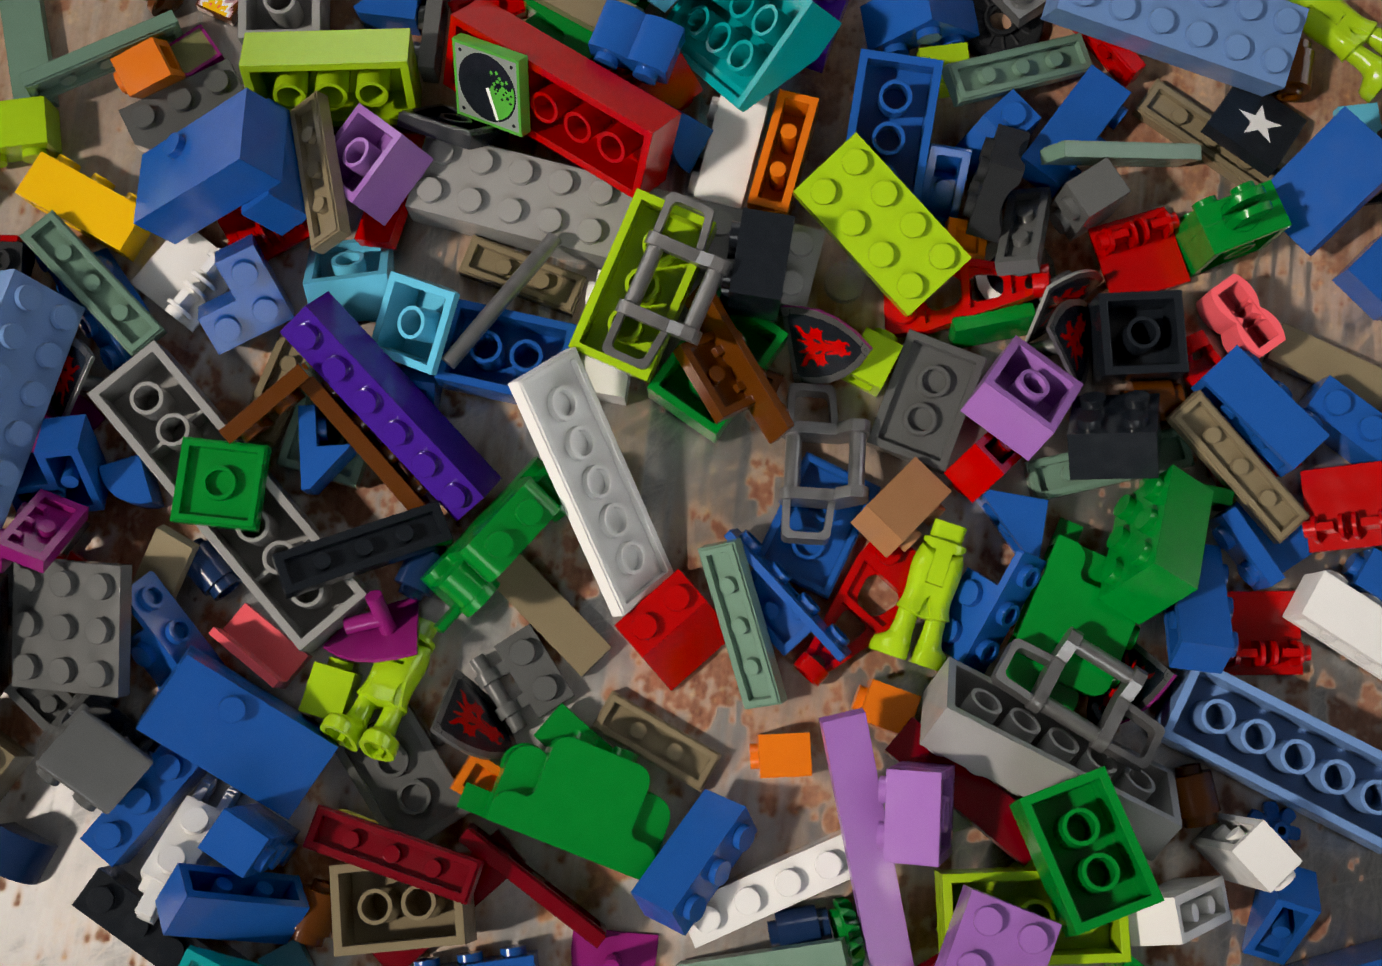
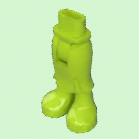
M1287 0L1309 8L1302 32L1313 41L1333 52L1342 63L1347 61L1361 73L1363 79L1358 93L1363 100L1370 103L1382 90V28L1377 26L1378 22L1364 18L1343 0ZM1366 43L1367 45L1372 47L1377 53H1379L1380 56L1365 48L1363 45Z
M940 519L934 520L930 535H924V542L919 546L912 559L905 590L900 600L896 603L899 608L894 621L887 631L873 635L868 646L869 649L906 661L917 617L925 619V622L908 662L935 671L940 670L948 659L941 648L945 623L950 622V606L963 572V554L966 553L967 549L962 547L967 532L966 528Z
M419 617L418 655L374 663L366 681L356 691L358 698L348 713L331 712L324 718L320 725V730L323 734L351 751L357 752L360 747L363 753L372 759L385 762L394 761L400 745L395 738L401 718L408 712L410 698L423 678L429 665L430 655L436 647L432 641L437 632L433 627L435 623ZM375 709L382 711L374 726L367 729Z

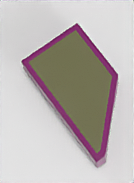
M201 24L169 43L186 78L225 60Z

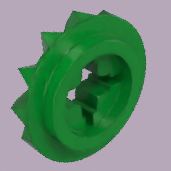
M845 897L833 899V908L829 909L834 938L845 937L851 966H863L865 950L856 912L853 910L852 903Z

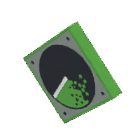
M459 33L452 37L457 113L519 137H523L531 132L528 56L464 33Z

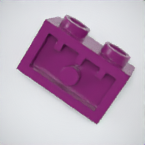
M40 489L29 503L23 502L20 505L14 520L8 527L0 529V573L3 574L12 562L44 573L88 520L89 507Z

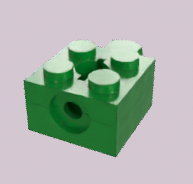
M1253 180L1247 181L1229 191L1230 196L1217 200L1215 195L1206 197L1191 206L1193 211L1179 219L1181 224L1173 232L1190 278L1264 249L1292 225L1271 180L1255 185Z

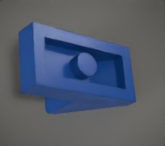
M931 143L920 202L944 227L949 217L958 218L972 149Z
M315 404L298 405L301 490L310 496L319 495L355 457L357 452L350 444L325 446V441L331 440L330 421Z

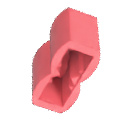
M1235 273L1212 288L1196 302V308L1202 321L1212 331L1221 335L1222 344L1227 353L1238 345L1243 351H1249L1259 359L1286 340L1280 322L1272 313L1260 307L1258 296L1252 286Z

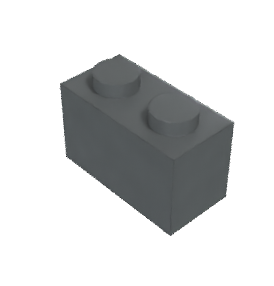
M1107 157L1065 183L1051 204L1050 221L1053 227L1060 234H1065L1071 242L1087 232L1089 228L1095 227L1108 219L1131 190Z

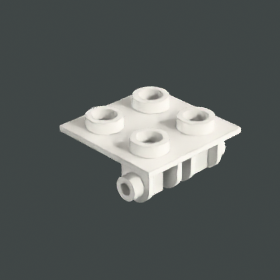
M198 232L177 244L166 240L130 282L191 332H194L200 325L198 321V306L229 291L226 282L215 265V252L221 248L214 246Z

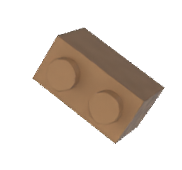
M915 456L850 523L887 558L898 547L905 552L922 535L917 527L922 522L929 527L934 523L935 519L942 515L946 508L941 505V502L952 491Z

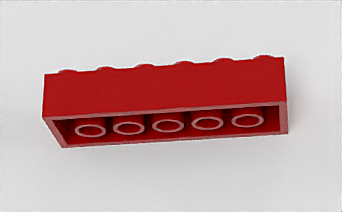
M476 0L451 14L443 79L445 86L456 92L452 37L459 33H464L527 55L531 132L527 134L528 136L633 198L637 188L649 193L666 180L681 112L489 0Z

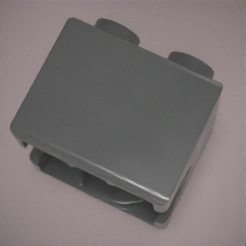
M78 693L41 734L35 765L38 767L36 772L48 784L58 786L62 783L75 792L72 795L74 800L84 809L94 812L97 808L103 813L109 814L152 766L153 753L150 750L148 753L145 752L153 744V739L136 730V722L100 696Z

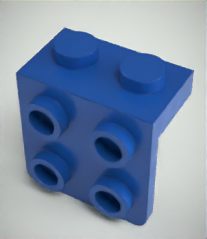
M1237 501L1231 507L1224 509L1209 519L1208 526L1212 530L1215 541L1228 553L1235 563L1241 578L1254 591L1274 586L1286 578L1283 575L1285 571L1312 554L1309 553L1308 538L1304 537L1302 524L1283 542L1274 544Z

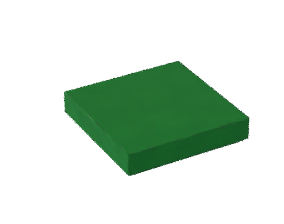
M183 436L170 521L180 524L259 532L272 448L267 445L240 442L229 444L228 441Z

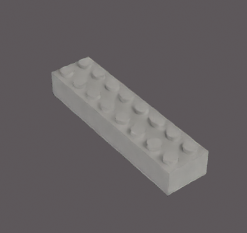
M155 340L87 393L172 497H174L183 436L227 441L219 432L228 423L226 418L174 356ZM243 439L236 441L240 443H246ZM269 470L259 532L196 525L299 651L314 652L344 626V618L358 615L368 606L365 596L370 590L358 576L286 599L272 561V554L324 538V535Z

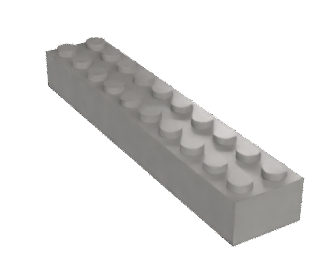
M428 136L425 137L422 150L434 160L426 169L423 177L418 180L408 194L405 207L412 221L472 237L476 235L492 242L531 252L549 232H552L559 237L562 243L550 257L602 270L632 201L630 196L584 169L491 145L468 150ZM654 188L649 193L666 200L670 191ZM686 196L713 209V221L717 223V232L708 253L734 263V260L727 259L732 221L741 222L743 210ZM678 205V206H680V207H682V208H685V209H687V210H689V211H692V212H694V213H696V214H699V215L703 216L702 214H700V213H698V212H696V211H693V210H691V209H689V208H686V207H684V206H682V205ZM794 223L778 312L779 316H782V305L807 306L826 231ZM700 269L690 293L701 284L706 272L705 269Z

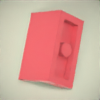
M244 603L223 629L213 627L208 633L272 688L286 689L313 657L307 652L299 651L283 631L248 603Z

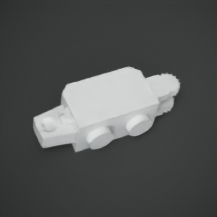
M208 774L204 777L192 797L186 795L140 871L142 881L138 889L144 894L135 908L137 918L152 925L155 924L159 917L155 900L177 863L205 866L210 864L213 858L197 847L223 809L235 807L241 794L239 790L230 786L224 793L217 808L208 805L207 802L214 793L218 782L217 777Z

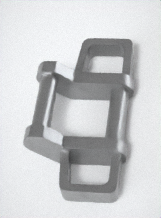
M670 192L667 195L654 229L649 230L644 243L647 244V247L624 299H619L615 308L617 314L602 345V350L605 354L645 370L651 365L668 335L694 345L699 344L703 334L699 330L722 277H728L733 265L723 258L704 252L714 219V212L711 207L677 192ZM675 205H682L704 216V223L696 249L662 234L671 210ZM663 252L706 270L683 324L640 306ZM626 316L660 331L647 354L642 359H636L614 348V342Z
M792 383L788 390L787 409L794 422V427L782 437L786 440L784 485L779 489L778 501L782 505L781 540L784 543L825 545L830 538L834 510L863 505L868 502L869 488L865 486L866 438L870 436L871 422L860 418H851L838 422L836 390L832 385ZM798 397L825 399L828 404L829 423L794 420L795 399ZM802 442L823 444L849 443L848 485L836 487L835 489L800 487ZM790 507L827 509L823 530L818 533L793 531L790 528Z
M1070 627L1051 654L1019 638L1007 645L991 675V682L995 686L1023 703L1024 707L1037 714L1040 711L1088 740L1089 747L1095 751L1108 755L1134 771H1141L1149 767L1165 734V729L1160 723L1131 703L1144 686L1149 674L1138 666L1131 668L1085 640L1083 638L1084 633L1074 627ZM1015 652L1044 665L1031 692L1009 679L1006 675V669ZM1074 653L1122 682L1110 698L1097 725L1049 697L1065 664ZM1124 715L1143 728L1148 734V740L1139 757L1111 742Z

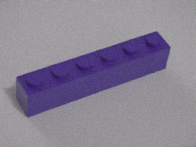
M329 291L305 305L280 331L285 339L456 521L478 504L502 479Z

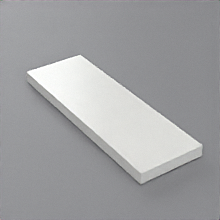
M576 347L563 350L508 383V386L612 617L624 616L671 576L674 571Z

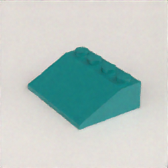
M678 0L666 18L685 28L686 40L681 52L691 70L742 112L748 110L818 59L842 24L812 0Z

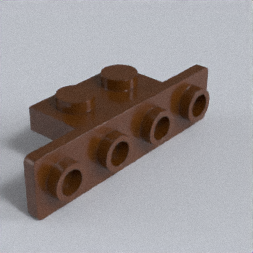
M700 284L686 299L685 305L688 310L691 307V304L695 298V295L698 291ZM715 294L700 328L703 334L699 344L694 345L684 342L679 344L673 353L716 424L748 409L767 441L772 444L794 427V422L790 417L787 407L780 401L769 383L764 369L758 365L746 345L744 336L737 330L724 309L721 298Z

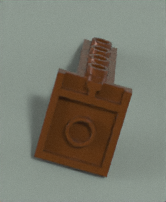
M307 361L301 365L300 363L297 364L219 430L220 434L229 444L240 439L248 443L253 438L259 437L274 424L269 418L276 412L280 416L306 397L301 391L303 390L407 510L426 505L430 502L426 496L429 491L413 474L407 475L398 464L400 460L383 442L380 444L370 432L371 429L346 405L342 398Z

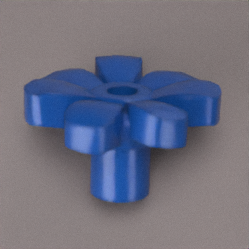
M1265 801L1261 805L1262 812L1257 809L1249 811L1247 817L1265 820L1290 848L1291 845L1288 840L1297 841L1300 839L1301 830L1296 826L1290 825L1297 817L1292 809L1283 808L1279 812L1276 802Z

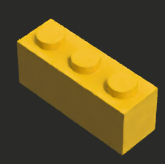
M41 151L15 193L28 204L45 214L53 210L67 226L134 262L151 232L133 224L137 195L128 192L124 197L113 191L116 186L104 177L93 173L91 178L80 173L79 171L82 167L68 157L59 154L55 159Z

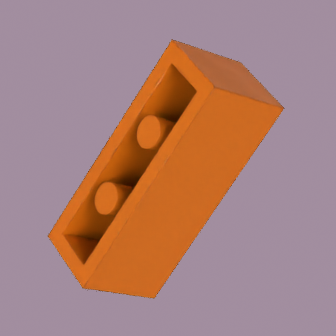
M779 89L748 197L747 208L791 215L795 202L793 191L800 184L818 120L819 98Z

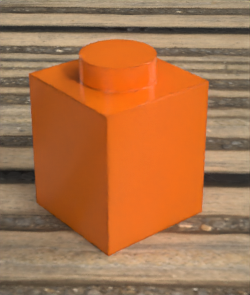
M150 37L110 59L116 70L113 73L114 79L121 91L129 95V97L143 99L186 78L168 41Z
M870 679L867 681L866 687L859 684L851 709L863 708L866 712L868 725L897 735L912 717H915L921 696L881 681Z
M810 732L756 735L757 743L749 744L750 769H758L759 778L812 776Z

